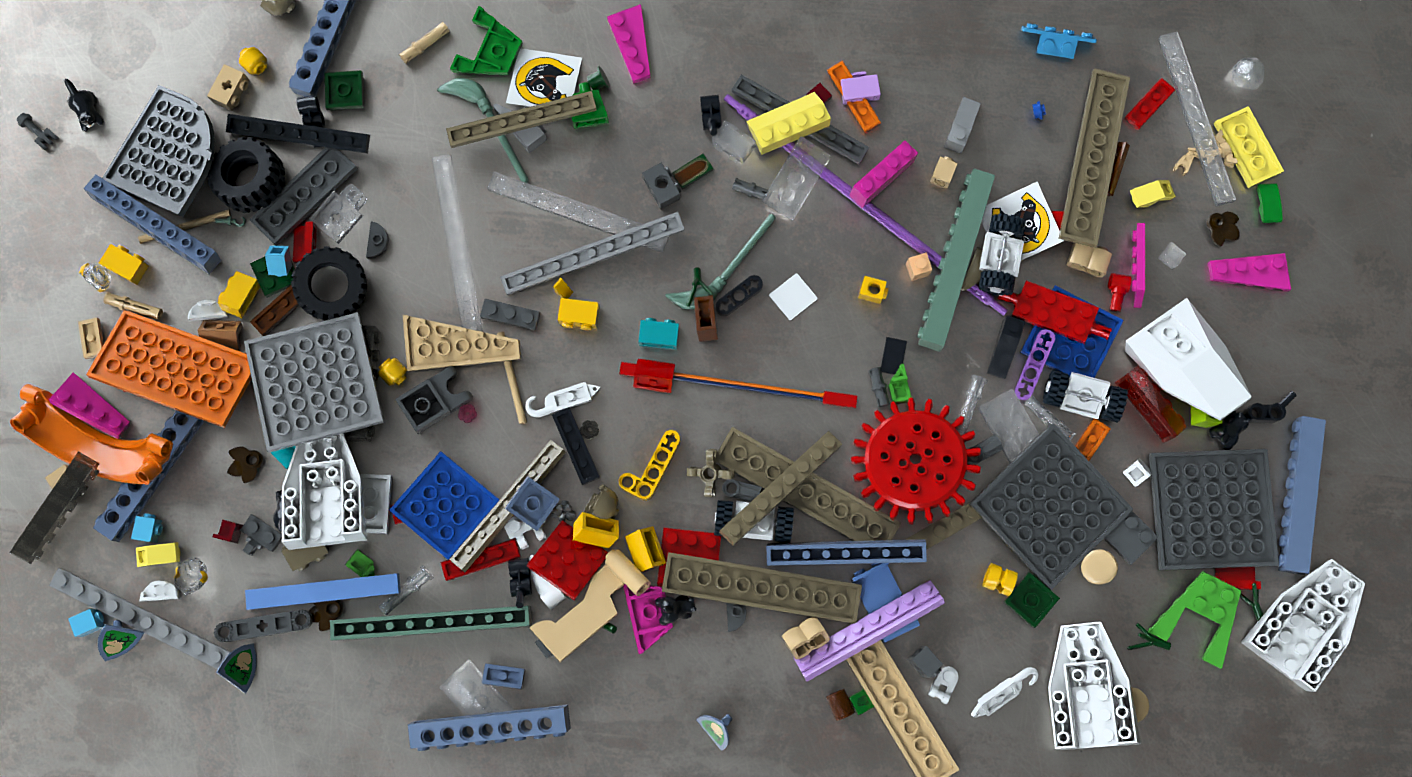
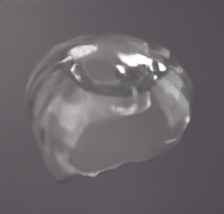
M1242 58L1232 68V80L1238 87L1254 90L1264 81L1265 66L1257 58Z

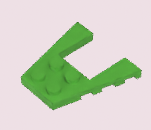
M1202 571L1185 589L1186 591L1173 602V605L1148 629V632L1168 641L1186 607L1220 624L1202 659L1222 669L1241 590Z

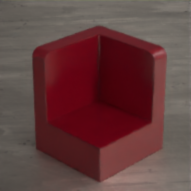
M222 520L219 533H213L212 537L238 544L241 535L240 529L243 525Z

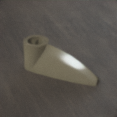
M977 247L973 254L961 291L971 288L980 281L981 272H983L979 270L983 250L980 247Z

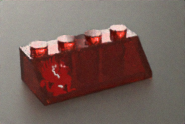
M1137 365L1118 379L1115 384L1120 388L1127 389V399L1160 440L1165 443L1178 436L1187 427L1184 424L1185 420L1180 414H1176L1172 409L1171 402L1163 398L1159 387L1151 383L1147 378L1148 374Z

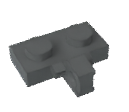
M253 514L249 516L240 531L248 536L246 538L248 543L243 551L253 556L257 548L261 550L265 547L274 552L282 540L280 532Z

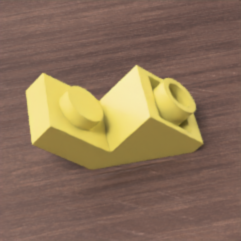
M1157 180L1130 190L1132 201L1137 208L1149 207L1158 201L1171 200L1176 197L1169 180Z
M178 542L137 547V567L180 562Z

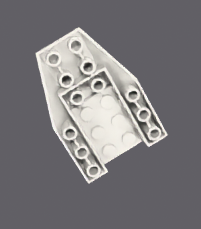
M1188 298L1126 340L1125 352L1165 392L1220 421L1252 398L1226 345Z
M344 433L297 445L282 485V543L288 550L367 540L362 480Z
M1330 559L1283 592L1243 638L1241 643L1305 691L1316 692L1349 644L1365 583L1336 561Z
M1102 622L1061 626L1048 686L1055 749L1070 750L1141 744L1130 680Z

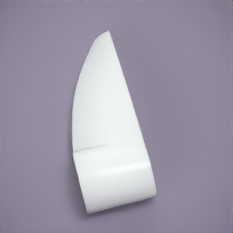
M530 569L535 588L550 610L567 598L563 592Z

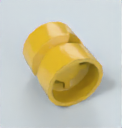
M990 563L985 573L982 587L990 590L997 589L998 593L1009 597L1015 587L1018 573L1009 569L1003 571L1001 566Z

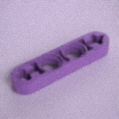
M1043 329L1036 336L1015 386V395L1020 400L1029 399L1035 389L1055 341V335L1051 330ZM1046 332L1049 333L1051 338L1044 345L1048 347L1047 351L1041 347H1036L1037 343L1042 344L1043 339L1040 337L1042 334L1045 335ZM1036 350H1041L1044 353V358L1041 361L1033 359V353ZM1029 368L1036 370V376L1033 379H1028L1025 375L1026 370ZM1022 379L1027 382H1033L1032 386L1027 385L1026 390L1029 393L1028 395L1024 394L1023 397L1020 396L1021 393L1018 391L1019 388H1023L1025 385L1024 382H1021Z

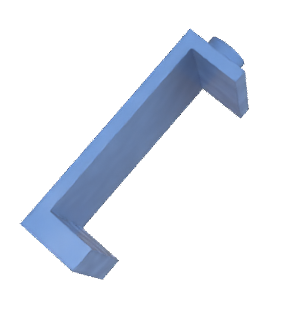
M889 563L871 564L872 569L865 571L863 568L853 573L855 577L851 581L852 583L862 585L860 598L868 614L903 595L888 567ZM916 619L881 640L883 643H886L920 626Z

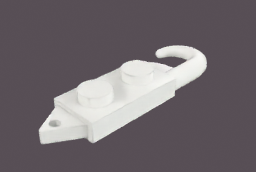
M583 382L550 393L545 398V408L540 410H533L531 408V402L536 399V396H532L526 402V411L532 417H542L551 413H557L568 407L572 408L592 401V397L600 390V387Z
M1033 667L1025 668L1012 678L1009 677L977 700L978 704L971 715L974 718L983 715L988 717L1019 695L1022 688V680L1033 674V678L1029 685H1033L1038 679V671Z

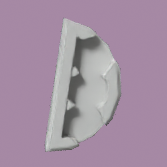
M213 300L197 302L188 313V321L228 318L227 313L222 311L219 304Z
M158 580L151 582L141 592L139 601L181 598L175 585L167 581Z

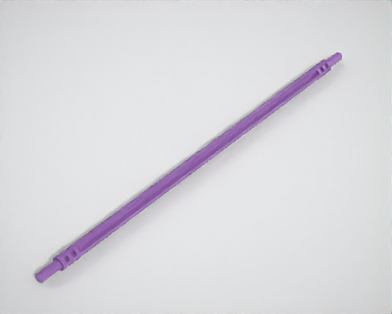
M729 94L725 96L724 101L735 108L737 113L747 121L759 116L745 104H740ZM791 142L782 146L787 152L918 253L923 254L927 252L929 261L936 267L939 266V262L943 258L872 202H869L863 208L849 196L852 187L798 145ZM978 284L967 289L987 306L990 305L1001 315L1004 316L1008 311L993 299L994 296L980 290Z

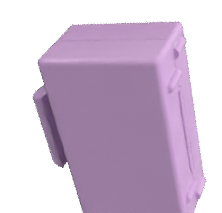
M862 71L851 73L853 78L841 79L843 105H847V101H863L862 99L864 98L868 102L880 99L881 92L877 74L867 76L866 72Z

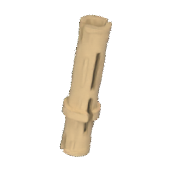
M442 22L421 39L412 42L411 46L400 53L399 56L407 64L417 55L423 54L426 48L449 33L450 30Z
M109 292L104 296L103 302L105 304L118 307L122 311L128 310L156 320H160L163 315V309L130 300L127 296L121 297Z

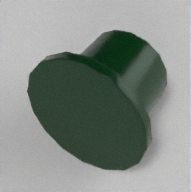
M600 66L597 67L598 71L587 76L592 90H598L603 86L610 88L609 81Z

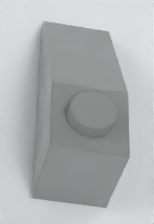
M963 97L944 148L962 153L981 103Z
M498 104L493 105L497 115L512 112V110ZM542 125L513 132L529 153L547 140L545 136L546 130Z

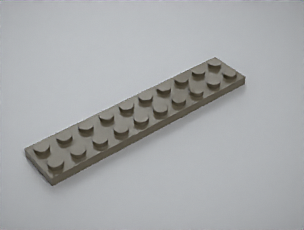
M1095 68L1092 71L1058 239L1094 248L1098 245L1130 77Z
M734 427L730 429L719 448L716 463L726 469L735 470V474L756 486L763 487V490L794 463V461ZM812 473L783 500L852 541L892 540L901 525V522L896 519L894 521L890 520L889 515L880 510L875 511L873 506L815 473Z
M668 552L662 586V592L852 624L857 623L862 589L861 584Z

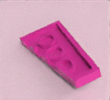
M641 4L607 16L608 23L633 84L651 78Z
M1137 223L1136 230L1132 231V242H1135V247H1132V258H1135V263H1132V275H1134V280H1132V292H1134L1133 308L1142 307L1145 293V223Z
M1285 253L1212 260L1208 262L1211 281L1246 284V286H1260L1267 289L1275 288L1282 289V291L1291 290Z
M74 372L49 399V403L117 439L130 426V421Z

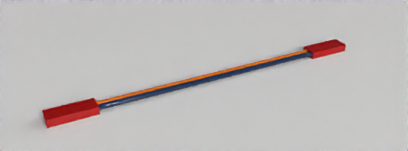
M621 362L619 374L634 377L636 364ZM676 372L673 375V380L818 400L826 405L856 409L857 395L829 391L816 393Z

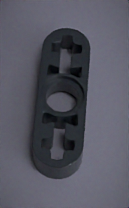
M752 275L716 302V312L720 316L730 315L762 290V279L757 275ZM750 281L759 282L757 284L758 288L752 287L749 289L751 294L748 295L746 289L751 286ZM742 291L745 297L743 300L738 301L734 298V293ZM728 297H730L732 302L736 304L735 306H733L732 303L729 304L727 307V311H725L724 309L720 310L721 303H723L724 305L729 303Z

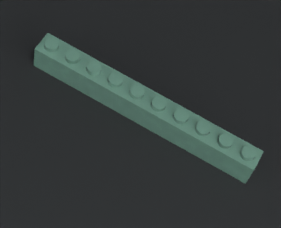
M974 168L971 174L967 173L964 180L966 189L961 191L959 197L961 205L955 210L953 218H956L955 224H951L948 233L951 235L950 241H946L943 249L946 252L945 258H941L938 268L941 271L939 275L935 276L933 286L936 287L928 298L930 307L929 310H925L922 318L925 321L924 327H920L917 338H920L918 345L939 352L945 345L995 178L993 174Z
M515 606L330 620V640L339 641L532 626L531 606H523L522 608Z

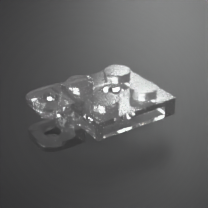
M350 184L340 193V196L333 191L309 219L339 244L363 217L358 211L366 203L367 197L353 184ZM340 213V220L333 222L334 218L332 216Z

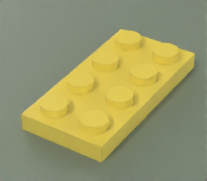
M1249 106L1213 123L1217 131L1222 130L1224 134L1222 137L1229 144L1233 158L1238 160L1235 165L1248 188L1284 172Z

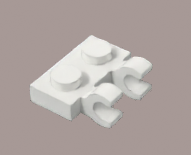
M516 516L512 517L504 528L510 540L515 538L520 549L524 550L529 547L524 534L534 529ZM542 527L538 531L534 530L539 541L547 538Z

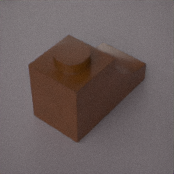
M713 295L694 297L696 329L699 342L718 340Z

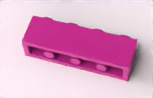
M903 141L853 186L849 196L862 208L865 207L914 163L918 152L907 141Z

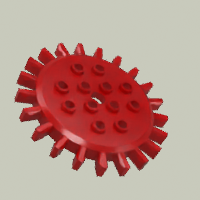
M909 398V411L900 413L898 405L893 401L891 402L893 416L888 419L880 411L876 410L874 412L876 420L880 422L876 429L872 428L869 424H862L863 431L871 435L869 441L854 440V446L866 450L865 456L851 457L852 464H864L866 471L853 475L854 481L860 482L869 479L871 485L863 489L861 492L862 497H869L874 492L880 496L873 506L875 511H879L886 502L892 505L890 520L894 521L897 518L900 509L908 510L907 519L909 524L913 525L915 511H924L925 519L929 524L933 522L931 509L938 506L941 508L942 513L949 517L950 508L945 502L953 498L957 504L963 506L965 499L957 493L959 488L963 486L971 491H974L976 488V484L964 479L966 472L979 474L981 467L978 465L967 464L968 457H976L981 454L980 448L966 449L964 444L975 438V432L973 430L960 435L957 429L963 425L965 418L960 416L952 424L945 419L950 411V406L945 405L941 413L936 415L931 413L933 408L932 399L926 401L924 411H916L914 399ZM920 426L921 430L915 431L914 427ZM936 432L939 434V437L934 438L932 434ZM890 436H894L896 439L895 441L890 442L888 438ZM908 443H912L914 445V447L911 449L907 448L906 446ZM931 450L932 454L930 456H927L925 454V451ZM887 454L888 458L882 459L881 455ZM912 455H919L921 462L918 464L912 463L910 461ZM949 457L951 461L946 463L943 459ZM906 461L907 464L905 466H900L899 462ZM919 468H924L925 472L919 473L917 470ZM942 475L944 478L942 480H937L936 476ZM894 478L899 479V483L894 484L892 483V480ZM912 485H916L918 489L916 491H912L910 487Z

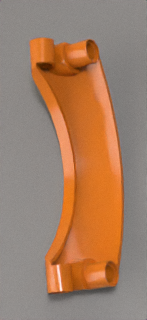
M26 384L22 387L20 398L27 402L20 407L21 412L10 420L11 426L45 451L70 465H73L76 459L82 458L93 465L90 474L123 483L148 485L163 471L162 465L170 458L173 443L168 439L153 433L144 439L132 441L108 436L90 427L79 418L49 403V399L53 395L52 393L31 384ZM78 463L76 468H79L81 464Z

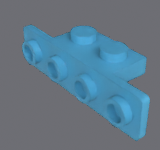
M1027 23V26H1022L1021 28L1024 32L1040 34L1036 52L1041 54L1074 59L1078 41L1097 42L1093 34L1082 32V35L1074 34L1075 31L1064 29L1063 32L1056 31L1057 28L1045 26V29L1038 28V25Z

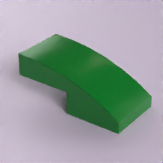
M1277 183L1258 184L1256 190L1260 200L1258 209L1262 223L1282 222V205Z

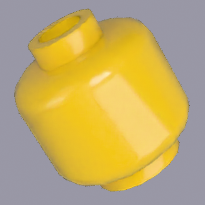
M256 47L244 48L240 52L239 64L249 74L259 75L267 68V58Z
M388 358L378 367L380 369L378 375L389 386L395 383L399 386L406 379L404 375L407 372V368L397 358Z

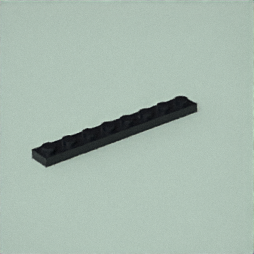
M228 114L227 133L368 154L369 134Z

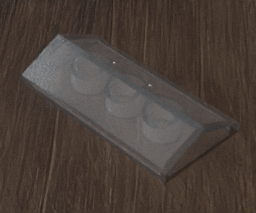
M800 136L762 202L793 221L831 155Z
M470 660L457 669L440 686V689L464 715L515 710L493 685L482 684L483 674ZM509 722L505 723V727L509 731L512 725ZM486 724V730L489 733H493L492 726ZM494 740L488 741L492 746L495 744Z

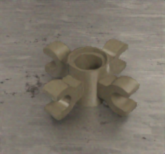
M717 449L706 450V466L702 468H687V476H699L702 481L706 482L705 497L716 495L715 480L719 478H735V470H724L716 464ZM709 468L714 471L713 478L708 475Z

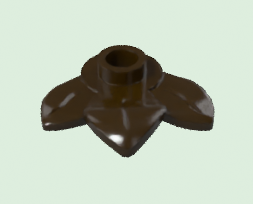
M1228 211L1222 214L1214 213L1207 219V227L1211 230V238L1216 245L1221 247L1225 239L1231 241L1239 239L1240 232L1235 225L1239 217L1235 213Z
M235 447L229 450V455L235 461L228 468L227 474L235 477L242 476L243 483L254 480L257 476V469L263 464V455L256 450L249 451L245 447ZM253 457H256L257 461L253 464L251 460Z
M339 600L315 602V606L309 610L312 614L313 622H319V631H327L330 629V620L339 618L344 611V606ZM336 605L337 611L333 613L331 608Z

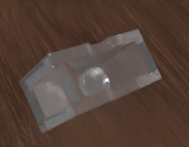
M725 120L718 129L717 135L712 137L713 146L718 151L727 153L732 161L743 164L755 149L756 141L745 133L742 135L737 133L738 128Z

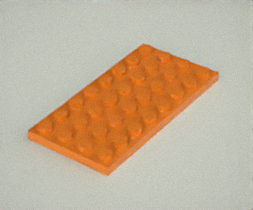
M124 310L86 374L91 379L223 428L226 427L252 379L247 354Z

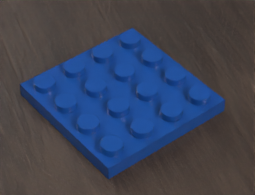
M1056 285L1052 289L1053 291L1091 304ZM1099 308L1095 317V323L1112 328L1108 340L1091 334L1088 335L1085 344L1054 333L1055 341L1045 366L1055 371L1067 373L1069 378L1071 372L1095 378L1124 320ZM1035 325L1032 327L1020 353L1026 356L1029 355L1037 334L1043 328ZM1048 332L1045 335H1041L1040 338L1043 339L1041 345L1037 343L1036 347H1041L1047 351L1048 347L1044 345L1046 341L1051 340ZM1036 350L1033 353V359L1036 361H1041L1044 358V353L1041 350Z
M440 451L389 511L449 560L497 504L499 499Z

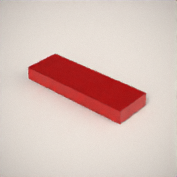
M1161 78L1124 119L1139 130L1176 89Z

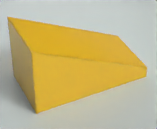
M562 278L553 286L555 292L562 298L568 299L573 294L571 288Z

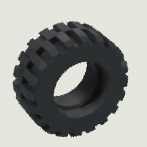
M241 137L237 141L234 139L228 141L229 144L226 146L222 145L219 152L214 153V159L207 176L209 178V187L214 195L225 205L237 212L249 213L250 210L256 212L261 207L266 208L269 206V202H274L277 199L276 195L281 193L283 189L281 185L285 183V177L283 176L285 175V168L281 159L261 140H256L252 137L247 139ZM258 164L257 174L249 183L243 186H235L236 176L244 167Z
M326 246L323 249H313V252L306 253L303 256L304 258L297 262V267L292 273L293 280L291 286L295 299L306 313L314 318L326 321L352 314L360 308L367 292V279L360 262L351 253L345 252L341 248ZM327 266L342 270L348 279V289L345 295L333 302L320 300L315 296L311 287L314 274L319 269Z

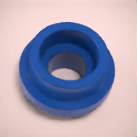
M1037 101V104H1032L1035 119L1040 118V120H1043L1042 116L1046 115L1044 104L1040 105V101Z

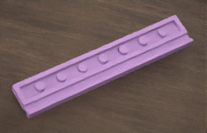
M931 580L863 617L857 623L851 624L830 636V640L824 646L813 649L807 656L801 659L794 658L808 682L945 604V601Z

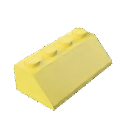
M813 92L750 119L746 123L761 155L830 126L831 118L823 101Z

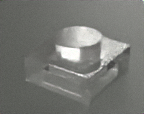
M1171 242L1158 258L1173 270L1186 253Z

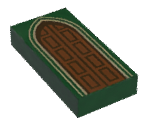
M703 153L672 172V175L683 190L713 171V167Z

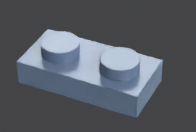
M485 664L482 684L522 689L525 669Z

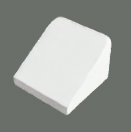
M1140 458L1123 471L1124 475L1135 487L1152 475L1150 469Z

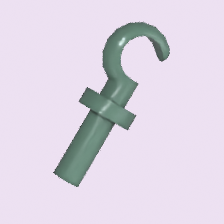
M228 216V219L215 218V223H228V225L234 223L236 226L241 227L245 224L246 220L242 217L243 223L237 224L236 219Z

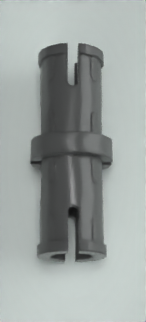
M738 178L735 179L732 187L733 190L748 194V197L754 196L767 202L771 194V190L757 186L754 182L751 184Z
M881 367L869 370L873 385L871 388L875 392L878 407L890 405L886 391L887 384L884 383Z

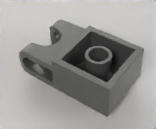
M454 366L444 369L395 399L417 434L472 401L473 395L469 391H463L459 394H452L448 391V383L457 375V370ZM421 403L428 404L426 410H418L421 408Z

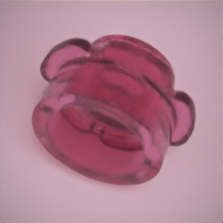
M462 405L459 408L458 417L465 423H470L476 418L477 412L473 405Z

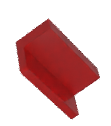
M305 222V226H297L294 229L292 258L294 263L301 261L306 253L309 254L313 252V249H316L317 226L314 222Z
M638 359L634 373L633 388L671 393L675 364Z
M1255 567L1215 568L1216 578L1238 589L1252 590L1253 583H1256L1257 590L1261 589V581H1255Z

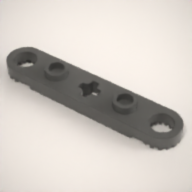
M296 610L222 622L214 629V637L220 642H231L305 630L312 625L313 617L307 610ZM304 614L307 621L305 625L301 626L298 624L297 619L299 615ZM262 621L268 624V627L264 629V632L263 629H259V625L262 624ZM223 627H227L230 630V634L226 638H223L220 634Z

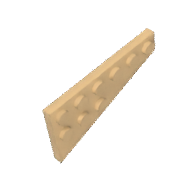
M403 315L407 371L409 372L447 368L450 366L456 367L521 360L520 340Z

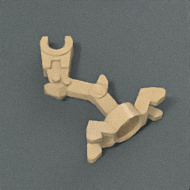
M1219 130L1212 142L1217 145L1216 150L1205 153L1197 151L1196 148L1189 147L1187 149L1189 152L1181 157L1173 170L1176 171L1181 166L1184 168L1182 175L1185 176L1194 158L1206 160L1205 165H1208L1213 158L1220 155L1224 158V165L1229 168H1233L1238 160L1233 158L1231 148L1222 137L1224 135L1222 130Z

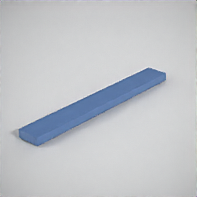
M399 573L245 590L246 610L401 593Z

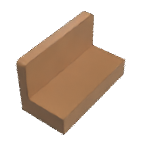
M203 320L198 329V335L201 338L238 351L240 348L238 335L242 329L241 321Z

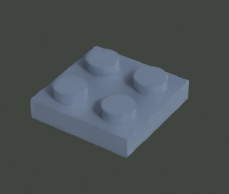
M527 476L505 509L538 531L560 499Z

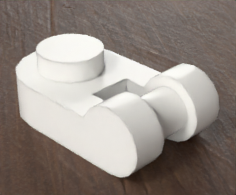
M950 666L941 668L942 671L936 676L928 693L933 698L941 699V702L944 704L948 703L958 681V672ZM940 684L946 686L945 692L939 690Z

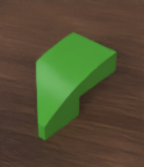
M904 364L899 366L898 371L892 377L888 386L891 400L896 404L906 403L909 398H912Z
M359 549L345 563L348 568L360 577L375 576L373 560Z

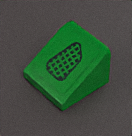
M864 689L849 697L858 716L874 707Z

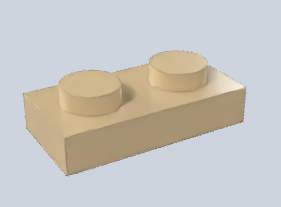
M92 318L78 321L83 357L85 359L95 358L104 345L100 319Z

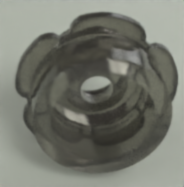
M589 420L583 422L580 428L581 434L587 439H592L599 433L598 424L595 421Z

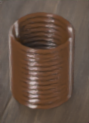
M845 689L826 696L836 721L855 713Z

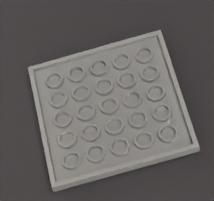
M358 312L244 341L267 452L270 453L384 423Z

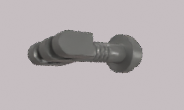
M22 113L17 117L18 125L22 128L27 127L38 136L35 142L45 151L48 147L43 142L46 141L51 145L53 142L48 137L51 136L55 140L58 138L48 128L44 131L39 129L32 122L30 114Z

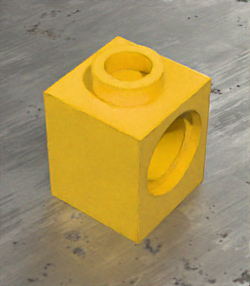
M864 276L858 298L880 304L882 299L887 297L889 289L885 288L887 282ZM876 287L879 293L872 294L869 288Z

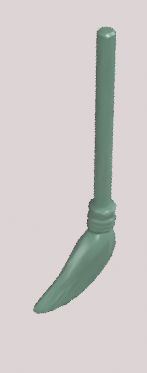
M455 78L437 89L438 92L456 95L469 102L477 103L487 118L495 116L492 111L493 107L488 98H486L484 88L473 80ZM497 136L523 184L527 183L529 179L506 136Z
M773 214L766 218L722 275L717 276L710 286H707L713 292L714 300L727 284L726 280L774 222L776 217ZM699 287L695 291L690 307H687L686 304L691 290L665 294L670 301L683 309H695L694 297L711 295L703 287Z

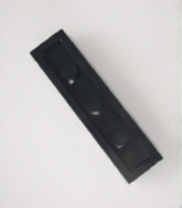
M568 407L552 414L582 486L599 479L600 476L571 409Z

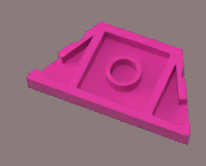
M623 585L638 653L642 654L673 628V623L667 626L659 623V619L662 616L661 609L655 605V600L659 597H666V593L662 592L661 587L650 585L643 594L636 596L626 585Z

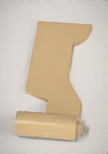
M613 549L606 555V565L592 576L582 602L556 623L544 620L529 627L560 663L618 615L610 597L623 585H626L636 596H640L651 585V582L620 549Z

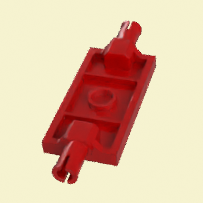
M1029 281L1025 282L1021 293L1013 292L1012 295L1007 296L1003 294V296L999 295L998 298L999 300L1014 304L1015 308L1011 317L1026 321L1043 329L1051 330L1056 334L1085 344L1088 335L1091 334L1108 340L1112 328L1095 323L1099 307Z

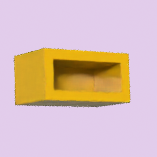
M110 244L98 263L138 285L149 265L144 263L145 259L136 253L133 256L128 254L129 250L121 245L115 247Z
M236 271L229 278L225 291L221 292L218 297V304L221 310L243 318L261 288L257 279Z
M561 298L558 322L564 328L578 326L582 330L591 331L592 328L597 329L599 303Z
M582 512L573 523L574 541L610 548L619 537V520L611 518L600 519L592 514Z
M654 526L637 530L625 536L634 565L641 572L652 570L666 563Z

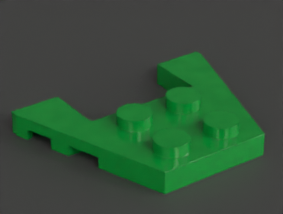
M478 6L472 22L487 28L486 36L474 61L456 54L450 70L456 73L509 75L523 42L508 28L501 25L492 15H489L482 7Z

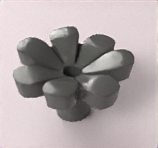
M563 500L561 504H558L551 511L552 517H559V522L565 521V518L572 521L576 517V512L572 510V506L566 500Z

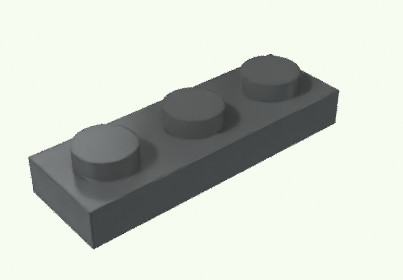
M484 299L480 317L536 331L540 312Z

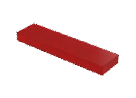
M514 538L486 547L466 572L462 571L450 560L440 563L445 580L450 581L508 562L509 560L521 558L517 541Z

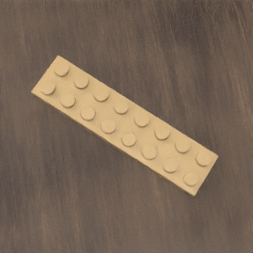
M881 640L846 659L916 777H949L959 771L958 766Z

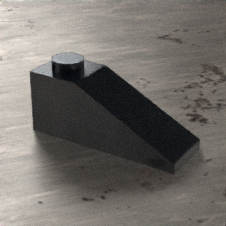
M1008 315L1004 318L987 374L1006 379L1026 321Z

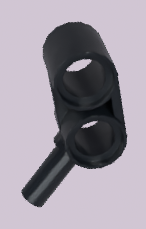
M314 95L297 98V108L299 114L302 115L303 125L325 127V120L320 109L318 97ZM314 146V149L321 148L320 146Z
M719 95L700 96L701 112L703 113V131L710 130V134L715 136L717 135V129H722Z
M1290 391L1279 403L1272 405L1255 403L1245 408L1243 413L1250 419L1249 423H1275L1286 416L1285 407L1297 395L1295 392ZM1252 409L1257 411V417L1252 415ZM1272 409L1277 413L1276 418L1271 414Z
M529 558L508 561L509 575L512 578L510 580L511 597H516L517 608L524 606V597L526 595H532L530 569L527 567Z

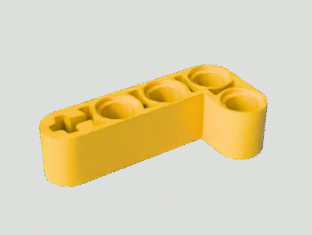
M668 430L664 433L641 478L631 473H624L620 476L619 485L623 491L643 501H648L654 496L680 445L678 432ZM672 436H675V441H676V442H671L669 448H670L672 451L670 452V450H668L667 448H665V447H667V445H668V443H669L667 438H668V437L671 438ZM659 453H667L668 459L663 462L657 459ZM652 469L659 471V476L656 479L649 477V472ZM626 478L633 479L632 486L624 487L623 480ZM645 486L649 487L650 494L642 496L640 489Z

